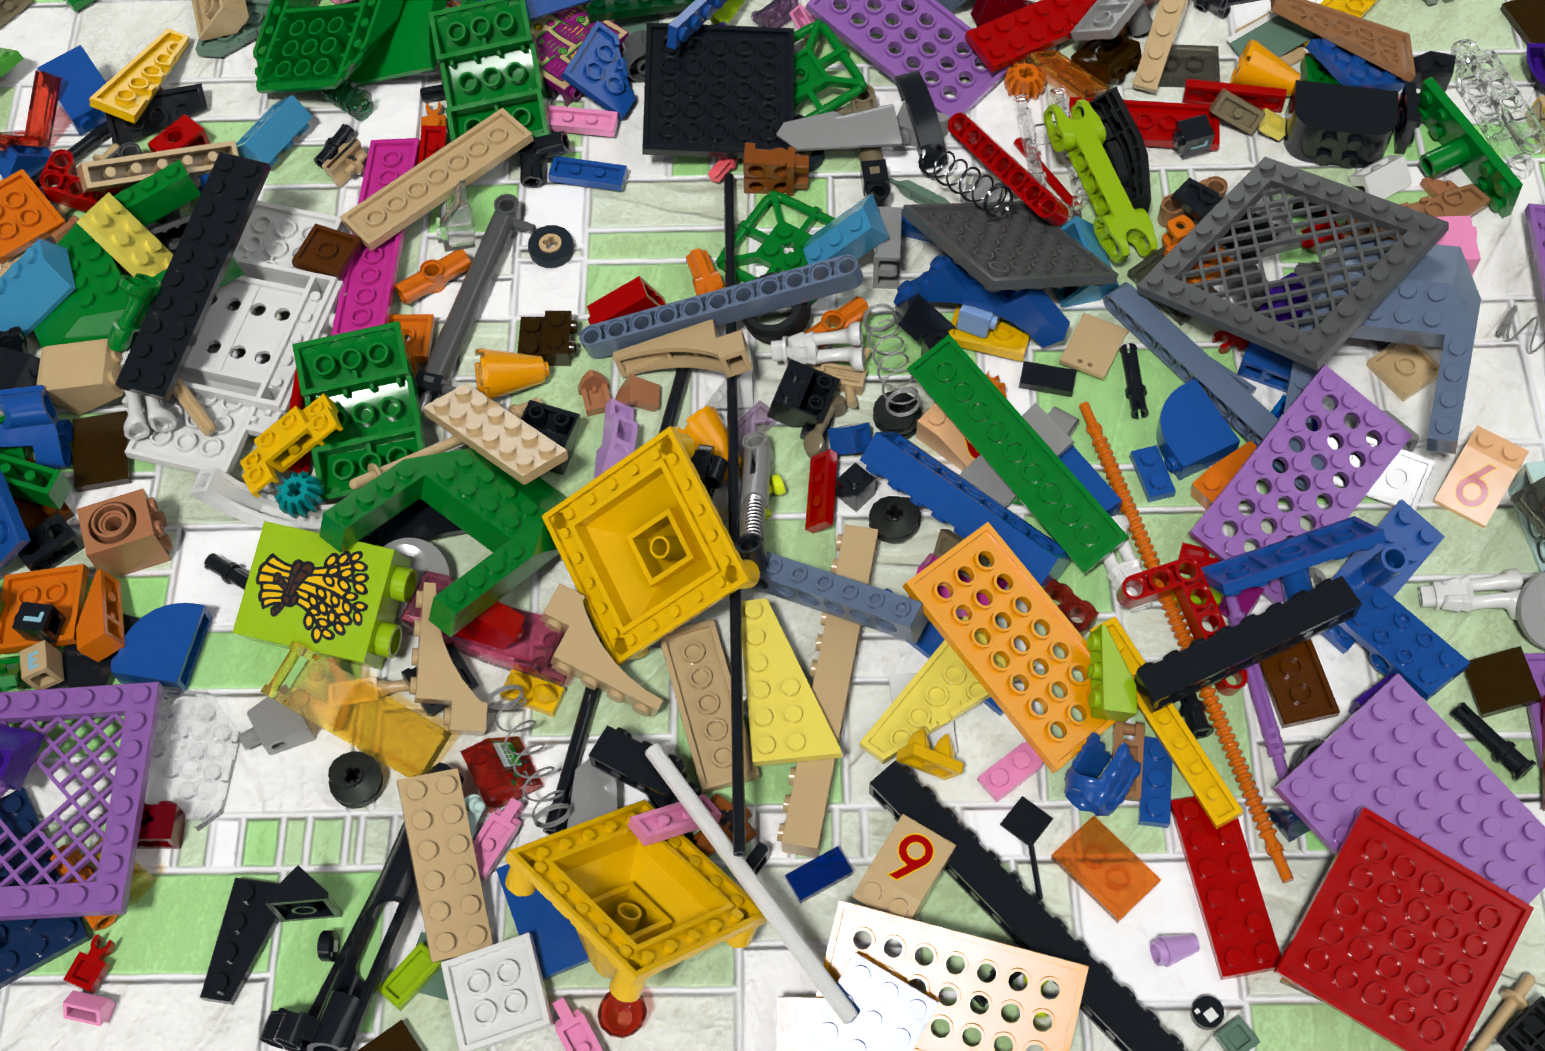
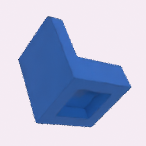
M869 422L827 429L830 449L838 453V455L864 452L872 440Z

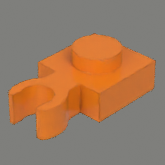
M438 102V108L435 110H431L429 103H427L425 108L428 116L421 117V127L422 125L447 126L446 115H443L441 103Z

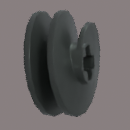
M895 391L887 392L885 394L888 397ZM900 393L891 400L904 403L912 400L914 397L908 393ZM883 395L875 401L873 421L881 432H898L906 439L916 434L917 421L921 418L922 414L920 406L911 415L897 417L888 413L885 407L886 399ZM915 399L911 403L904 405L889 402V408L896 413H905L916 406L917 400Z
M887 496L880 498L873 504L869 512V527L878 529V539L891 544L901 543L911 538L919 524V509L917 505L909 500V497Z
M351 751L337 757L329 767L328 783L330 792L342 806L350 809L362 808L371 804L379 796L383 787V774L372 756L364 752ZM358 778L359 780L354 783L353 779Z

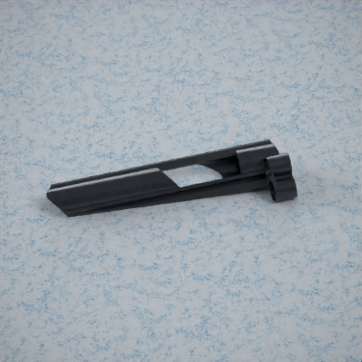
M439 762L427 774L454 768ZM459 772L460 781H461V786H462V783H463V781H464V778H463L462 774ZM404 822L381 874L308 1014L302 1011L298 1014L284 1008H279L278 1011H270L258 1038L262 1042L286 1051H351L383 976L388 955L417 890ZM389 901L398 902L399 905L366 981H362L356 972V965L382 905Z

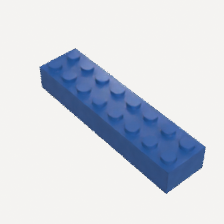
M876 432L860 458V461L867 465L865 469L878 477L880 475L888 480L887 484L892 489L898 492L904 491L910 495L909 500L922 508L924 506L932 511L931 515L936 520L942 523L948 522L954 526V532L962 538H967L989 522L1041 587L1056 583L1071 561L1069 556L1054 540L898 432Z

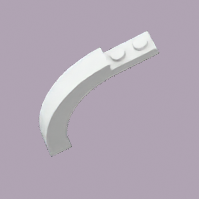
M217 467L200 470L189 493L210 507L256 527L262 528L264 521L317 533H320L323 512L335 505H316L317 513L308 512L307 519L301 516L297 519L291 518L279 509V504L273 495L259 491L261 496L256 498L250 493L246 484L231 477Z

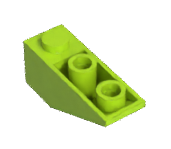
M1100 625L1089 634L1087 639V649L1090 651V664L1087 674L1088 678L1091 679V691L1088 697L1091 718L1125 722L1137 714L1136 684L1106 625Z

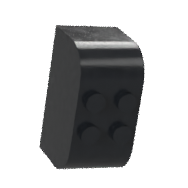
M1296 80L1285 112L1284 146L1291 156L1300 161L1322 165L1365 168L1384 157L1398 122V91Z

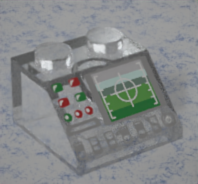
M466 180L459 181L448 199L440 207V217L436 218L438 243H443L445 252L476 247L475 223Z

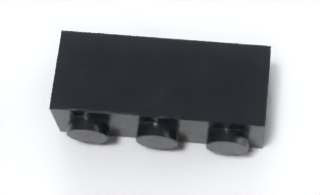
M607 725L589 753L591 765L665 805H670L675 798L672 790L645 755V751L653 744L648 741H642L641 743L633 739L632 735L625 729L620 727L614 729ZM669 754L668 757L686 779L687 772L684 762L677 756Z

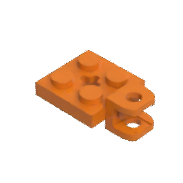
M1180 215L1167 222L1166 228L1168 233L1162 236V243L1166 247L1164 256L1196 226L1190 218ZM1176 224H1182L1185 228L1179 229ZM1219 245L1220 251H1223L1224 249ZM1215 246L1207 254L1216 252ZM1230 256L1221 257L1223 264L1234 262ZM1217 258L1203 263L1204 268L1219 265ZM1197 263L1191 270L1200 269L1199 263ZM1220 271L1205 274L1206 281L1221 278ZM1201 275L1188 277L1186 281L1188 284L1202 282Z
M390 314L389 323L400 321L404 337L406 335L410 337L406 341L414 377H416L418 369L416 363L427 362L431 353L436 321L434 314Z

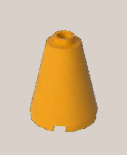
M1251 39L1238 59V66L1234 68L1229 83L1287 89L1286 96L1290 97L1295 81L1301 80L1299 79L1301 74L1257 40Z
M485 348L475 350V356L480 355V362L475 363L477 390L483 392L491 400L545 382V377H549L548 362H544L541 356Z
M705 406L686 419L688 424L684 430L680 427L677 428L679 433L687 434L694 440L695 451H697L699 444L714 446V455L720 456L728 462L727 429L714 406ZM739 454V476H741L743 473V460ZM728 466L725 473L724 481L728 480Z

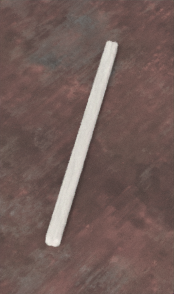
M658 744L650 746L645 751V755L842 1023L849 1024L858 1017V1012L745 859L733 855V843L662 747Z

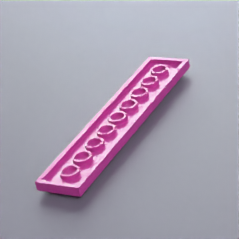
M419 138L371 140L358 204L418 165ZM406 228L372 251L364 244L362 245L343 276L344 286L339 294L331 336L389 323Z

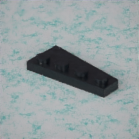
M200 83L157 91L135 124L105 113L112 143H117L121 146L127 142H136L169 127L184 114L192 117L208 108L202 84Z
M1190 177L1171 196L1173 201L1198 222L1223 199L1219 197L1218 192ZM1247 213L1239 221L1247 220ZM1257 213L1251 214L1252 218L1262 217ZM1268 222L1254 225L1255 231L1270 228ZM1250 226L1235 228L1236 235L1251 232ZM1231 230L1224 237L1232 236ZM1271 234L1257 237L1258 243L1273 240ZM1252 238L1238 241L1239 247L1254 244ZM1234 242L1225 244L1230 249L1235 248ZM1255 251L1241 253V259L1243 260L1257 257Z
M235 877L200 995L203 1001L234 1005L254 969L253 964L259 953L265 949L268 943L267 939L275 924H278L280 921L265 904V898L279 885L278 883Z

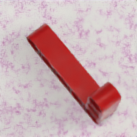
M1181 558L1130 575L1125 578L1116 593L1118 602L1126 608H1134L1175 594L1194 640L1199 638L1206 640L1214 636L1219 629L1226 626L1201 566L1193 558ZM1179 570H1186L1191 578L1182 577ZM1153 578L1160 579L1164 583V587H1157L1153 583ZM1126 587L1134 588L1138 592V596L1128 594ZM1190 596L1199 597L1202 605L1193 603ZM1202 622L1210 623L1213 631L1210 632L1204 629ZM1246 669L1232 675L1236 679L1237 685L1229 684L1226 678L1215 683L1214 686L1217 691L1224 696L1236 694L1247 683L1248 675Z

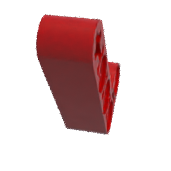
M65 149L56 150L50 155L40 176L44 195L49 201L83 212L91 209L108 192L115 196L122 191L114 188L83 193L80 178L77 177L78 171L73 155Z

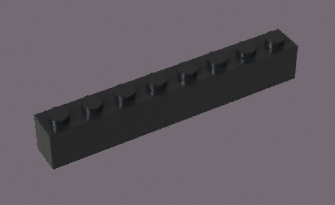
M1343 576L1334 580L1327 578L1321 581L1316 588L1308 592L1306 590L1297 592L1285 603L1276 602L1270 605L1265 612L1257 616L1255 614L1246 616L1236 626L1222 627L1214 636L1206 640L1199 638L1193 641L1189 648L1180 652L1178 650L1171 651L1163 657V660L1157 663L1148 662L1138 668L1134 679L1136 690L1152 714L1356 617L1362 603Z

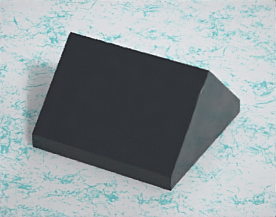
M299 865L265 898V904L280 922L342 917V910L331 895Z

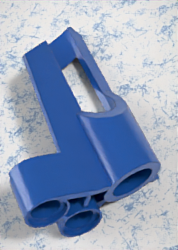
M37 385L0 390V409L5 415L4 422L0 424V447L33 446L37 464L53 469L70 467L72 464V452L68 443L73 441V426L70 420H60L57 417L56 409L50 396L45 391V387Z

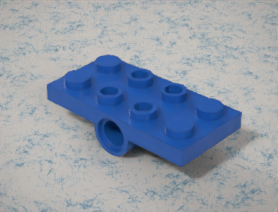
M1380 586L1360 600L1362 605L1356 617L1339 625L1370 652L1369 659L1377 671L1386 676L1391 673L1395 675L1399 673L1426 701L1464 672L1470 664V661Z

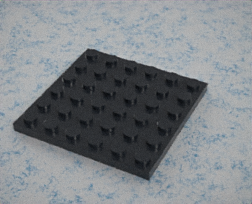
M647 22L642 155L744 158L745 142L755 143V149L772 150L784 148L788 150V147H791L779 139L776 134L784 122L794 120V28L702 24L698 31H695L686 42H683L674 50L667 47L668 25L670 23Z

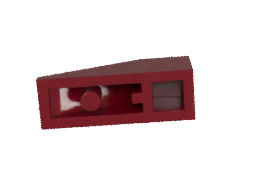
M976 0L971 16L975 20L976 25L981 26L1035 2L1029 0Z

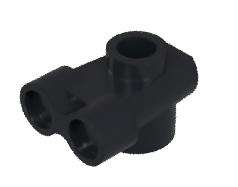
M1193 0L1194 7L1199 11L1206 12L1209 10L1222 18H1226L1231 10V7L1227 5L1228 0Z
M16 326L8 331H0V347L28 353L26 336L21 327Z

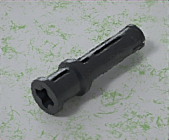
M1194 693L1180 700L1179 713L1181 717L1185 718L1186 724L1196 740L1210 736L1214 732V728L1208 723L1204 712L1206 706L1201 700H1198L1197 694Z
M1462 702L1450 714L1451 717L1457 720L1493 754L1494 762L1501 763L1514 775L1513 779L1516 782L1522 779L1536 765L1534 760L1529 761L1516 749L1514 742L1510 740L1506 742L1483 719L1473 712L1465 702Z

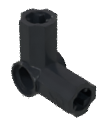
M565 131L536 138L533 136L534 141L518 151L520 153V183L524 187H541V183H543V162L546 158L570 151V142Z

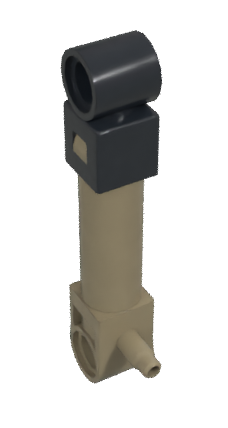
M867 84L866 91L850 101V107H840L834 111L845 115L876 108L877 104L873 87ZM882 147L858 148L863 196L873 195L877 207L890 206L891 188L889 186L886 159H883Z

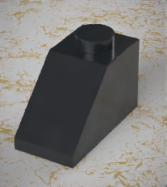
M1429 51L1413 57L1416 76L1412 82H1416V88L1421 89L1423 81L1432 77L1443 91L1446 92L1454 72L1456 55Z

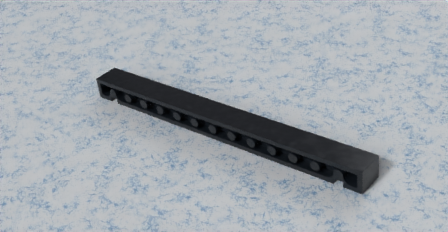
M895 760L869 783V794L894 816L893 819L896 822L899 821L902 814H905L957 845L944 871L1018 947L1089 966L1079 1009L1120 1051H1185L1181 1040L1172 1033L1168 1034L1159 1025L1160 1021L1157 1016L1148 1009L1144 1010L1136 1002L1137 998L1134 993L1126 986L1121 987L1112 978L1113 973L1102 962L1098 964L1089 955L1090 950L1079 939L1075 941L1067 933L1066 925L1058 917L1052 918L1044 910V903L1036 895H1030L1022 887L1023 883L1013 872L1008 873L1000 865L1001 861L991 850L986 851L979 844L980 841L972 830L968 828L965 830L957 822L958 818L950 808H943L936 801L937 797L929 787H922L915 780L916 776L908 766H901Z

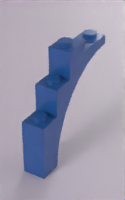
M948 254L936 256L930 262L929 271L922 273L918 278L901 283L897 288L898 293L893 301L897 305L919 293L928 302H950L974 306L1012 322L1029 334L1042 348L1064 340L1070 321L1043 289L999 290L996 293L984 289V285L977 279L969 276L962 266L954 263Z

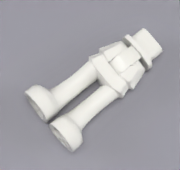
M852 322L847 328L824 333H815L814 331L808 333L800 332L790 337L783 336L782 340L771 341L773 362L784 361L785 364H788L790 359H793L802 364L813 366L825 362L845 361L850 363L854 371H864L865 357L864 344H862L863 332L861 322ZM848 343L853 345L833 349H818L819 345Z
M131 349L122 352L121 368H123ZM122 389L125 392L128 405V417L123 425L125 437L131 440L143 439L149 435L150 430L143 414L139 396L141 394ZM145 396L148 421L151 428L157 432L173 430L177 425L174 414L162 407L160 399Z
M1112 516L1114 521L1127 534V530L1130 528L1127 516ZM1129 540L1118 548L1123 560L1122 563L1119 564L1114 552L1103 560L1107 571L1106 577L1111 581L1110 585L1116 592L1126 577L1144 571L1142 563L1136 558ZM1126 587L1128 594L1138 596V592L1134 588ZM1152 602L1129 609L1131 613H1135L1151 607Z
M1517 568L1507 569L1503 574L1484 578L1469 579L1467 575L1462 578L1453 577L1443 581H1432L1431 585L1418 587L1421 607H1433L1435 611L1440 610L1441 607L1443 610L1455 612L1504 608L1507 609L1511 619L1518 620L1516 608L1523 586V577ZM1503 590L1505 593L1474 595L1473 592Z

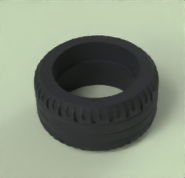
M772 272V273L760 275V277H756V279H759V278H762V277H766V276H770V275L777 274V273ZM810 301L795 305L790 316L777 324H762L756 321L755 316L743 319L742 321L755 339L771 344V341L782 340L783 336L790 337L804 331L810 320Z

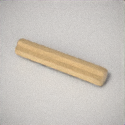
M179 377L173 390L174 396L205 436H210L217 430V426Z

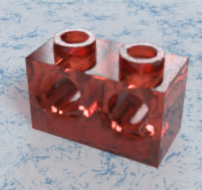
M1053 578L1043 589L1052 600L1060 603L1057 605L1058 608L1084 638L1090 629L1095 626L1098 612L1090 602L1077 597L1068 585L1059 583ZM1077 617L1080 618L1083 622L1076 623L1072 621L1070 618Z

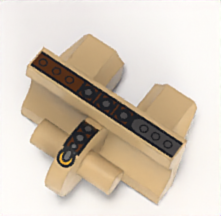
M354 138L348 144L343 143L338 148V154L333 159H327L322 164V167L326 174L332 178L335 185L342 187L355 173L361 175L365 171L363 165L367 161L368 154L363 150L360 140Z

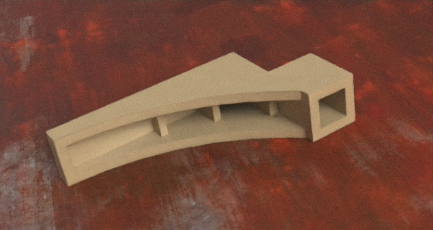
M1160 0L1132 88L1157 93L1168 57L1184 20L1190 0Z
M713 319L613 352V360L622 378L628 377L630 374L635 375L669 368L707 369L724 373L727 378L753 370L750 349L742 330L720 337Z
M424 582L422 591L417 590L415 608H421L420 619L414 620L413 636L419 637L418 648L412 649L411 665H415L417 668L416 677L410 678L409 694L415 695L414 703L450 705L449 708H444L443 726H448V734L483 736L486 732L488 702H481L464 682L449 656L441 630L429 621L433 598L436 596V583Z
M559 583L541 618V621L545 622L544 625L548 629L560 633V631L565 633L550 664L555 666L554 669L565 676L572 674L581 679L580 682L584 686L593 690L599 688L606 692V696L617 703L624 701L633 706L632 709L636 713L648 717V715L654 717L663 700L641 687L614 662L592 628L583 604L585 596Z

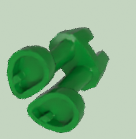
M140 273L135 274L134 277L120 276L118 285L129 297L121 317L112 323L107 341L110 350L121 352L132 348L151 303L162 288L159 280Z

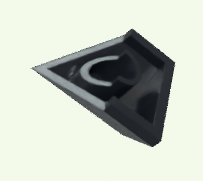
M919 293L898 303L894 307L897 324L916 341L921 337L943 329L956 328Z

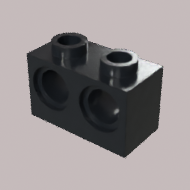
M57 513L28 532L31 541L18 555L30 571L57 567L84 549L85 546L62 515Z

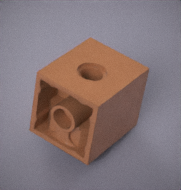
M143 488L77 509L86 556L97 570L101 568L113 577L118 578L171 561L169 550L173 549L169 534L164 532V527L167 526L166 517L162 510L159 511L155 498H149Z

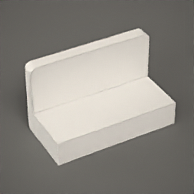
M1388 155L1349 176L1351 186H1364L1366 193L1383 199L1412 184L1405 156Z

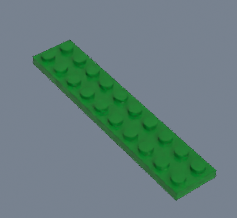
M950 334L907 368L909 374L1084 575L1129 540V536Z

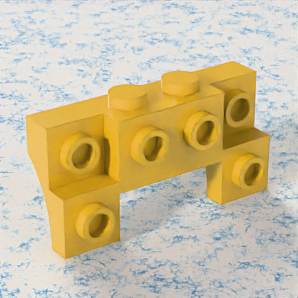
M323 393L303 410L297 406L293 407L254 439L257 448L240 461L245 472L242 477L253 496L259 498L261 496L260 490L272 481L275 484L279 482L274 468L283 473L317 444L323 446L325 444L324 438L334 430H343L337 416L339 410L332 399Z

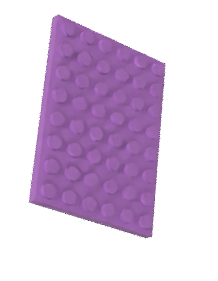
M1399 673L1385 683L1273 788L1334 856L1360 808L1366 807L1527 904L1545 888V826Z

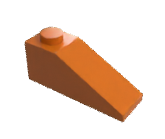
M1249 441L1212 465L1192 483L1191 497L1207 510L1257 445Z
M101 568L95 572L76 627L77 650L97 662L125 646L121 581Z

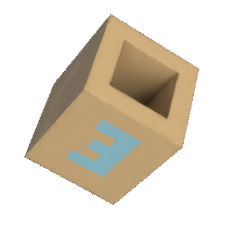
M46 640L19 651L21 679L35 690H44L64 681L62 653Z

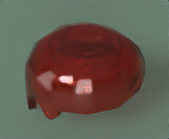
M609 991L602 999L598 1008V1022L601 1029L610 1037L625 1039L636 1034L642 1027L647 1016V1007L642 995L635 1002H621Z

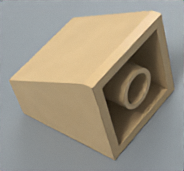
M108 339L45 346L41 350L36 386L43 385L53 403L80 416L123 396L124 392L122 389L115 385L122 370L120 362L123 360V351L114 352L110 350L107 344Z

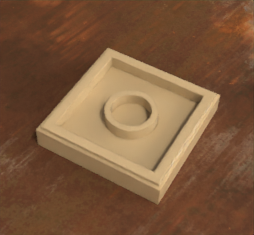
M1393 343L1366 363V366L1403 402L1437 380L1440 367L1419 345Z

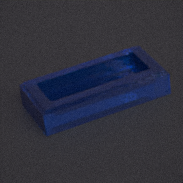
M837 846L785 875V879L801 904L852 876L853 870Z

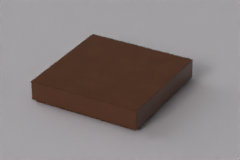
M315 223L292 259V265L305 271L337 277L341 281L363 243L358 236Z

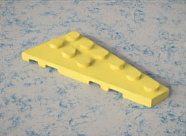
M768 599L741 601L742 649L753 767L843 758L839 744Z
M964 616L961 621H968V617ZM975 632L976 641L983 645L987 644L986 636L981 632ZM944 640L860 741L859 747L884 764L897 756L898 749L907 746L910 737L919 729H923L926 735L929 736L991 696L946 640ZM994 655V663L1000 668H1005L1004 658L1000 655ZM1033 662V669H1035L1036 664ZM1013 678L1012 683L1017 681L1018 678Z

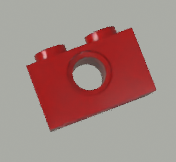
M185 114L147 143L151 152L211 144L205 129Z

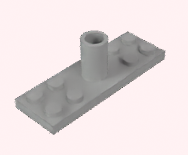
M1097 0L1070 33L1074 41L1111 40L1119 34L1120 30L1127 23L1131 35L1139 36L1150 31L1153 21L1145 0Z

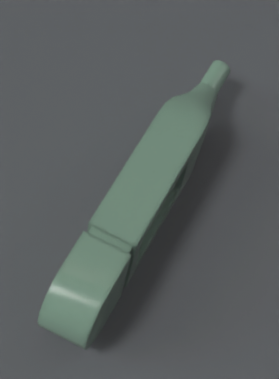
M889 178V182L894 184L904 197L918 204L950 203L946 198L938 194L936 195V193L910 180L898 181Z

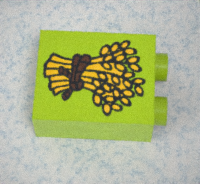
M264 521L232 633L255 642L325 658H336L339 661L382 670L384 659H393L401 644L402 627L401 625L394 624L399 603H408L415 592L417 572L415 569L409 568L411 560L394 549L358 541L340 553L319 537L320 533Z

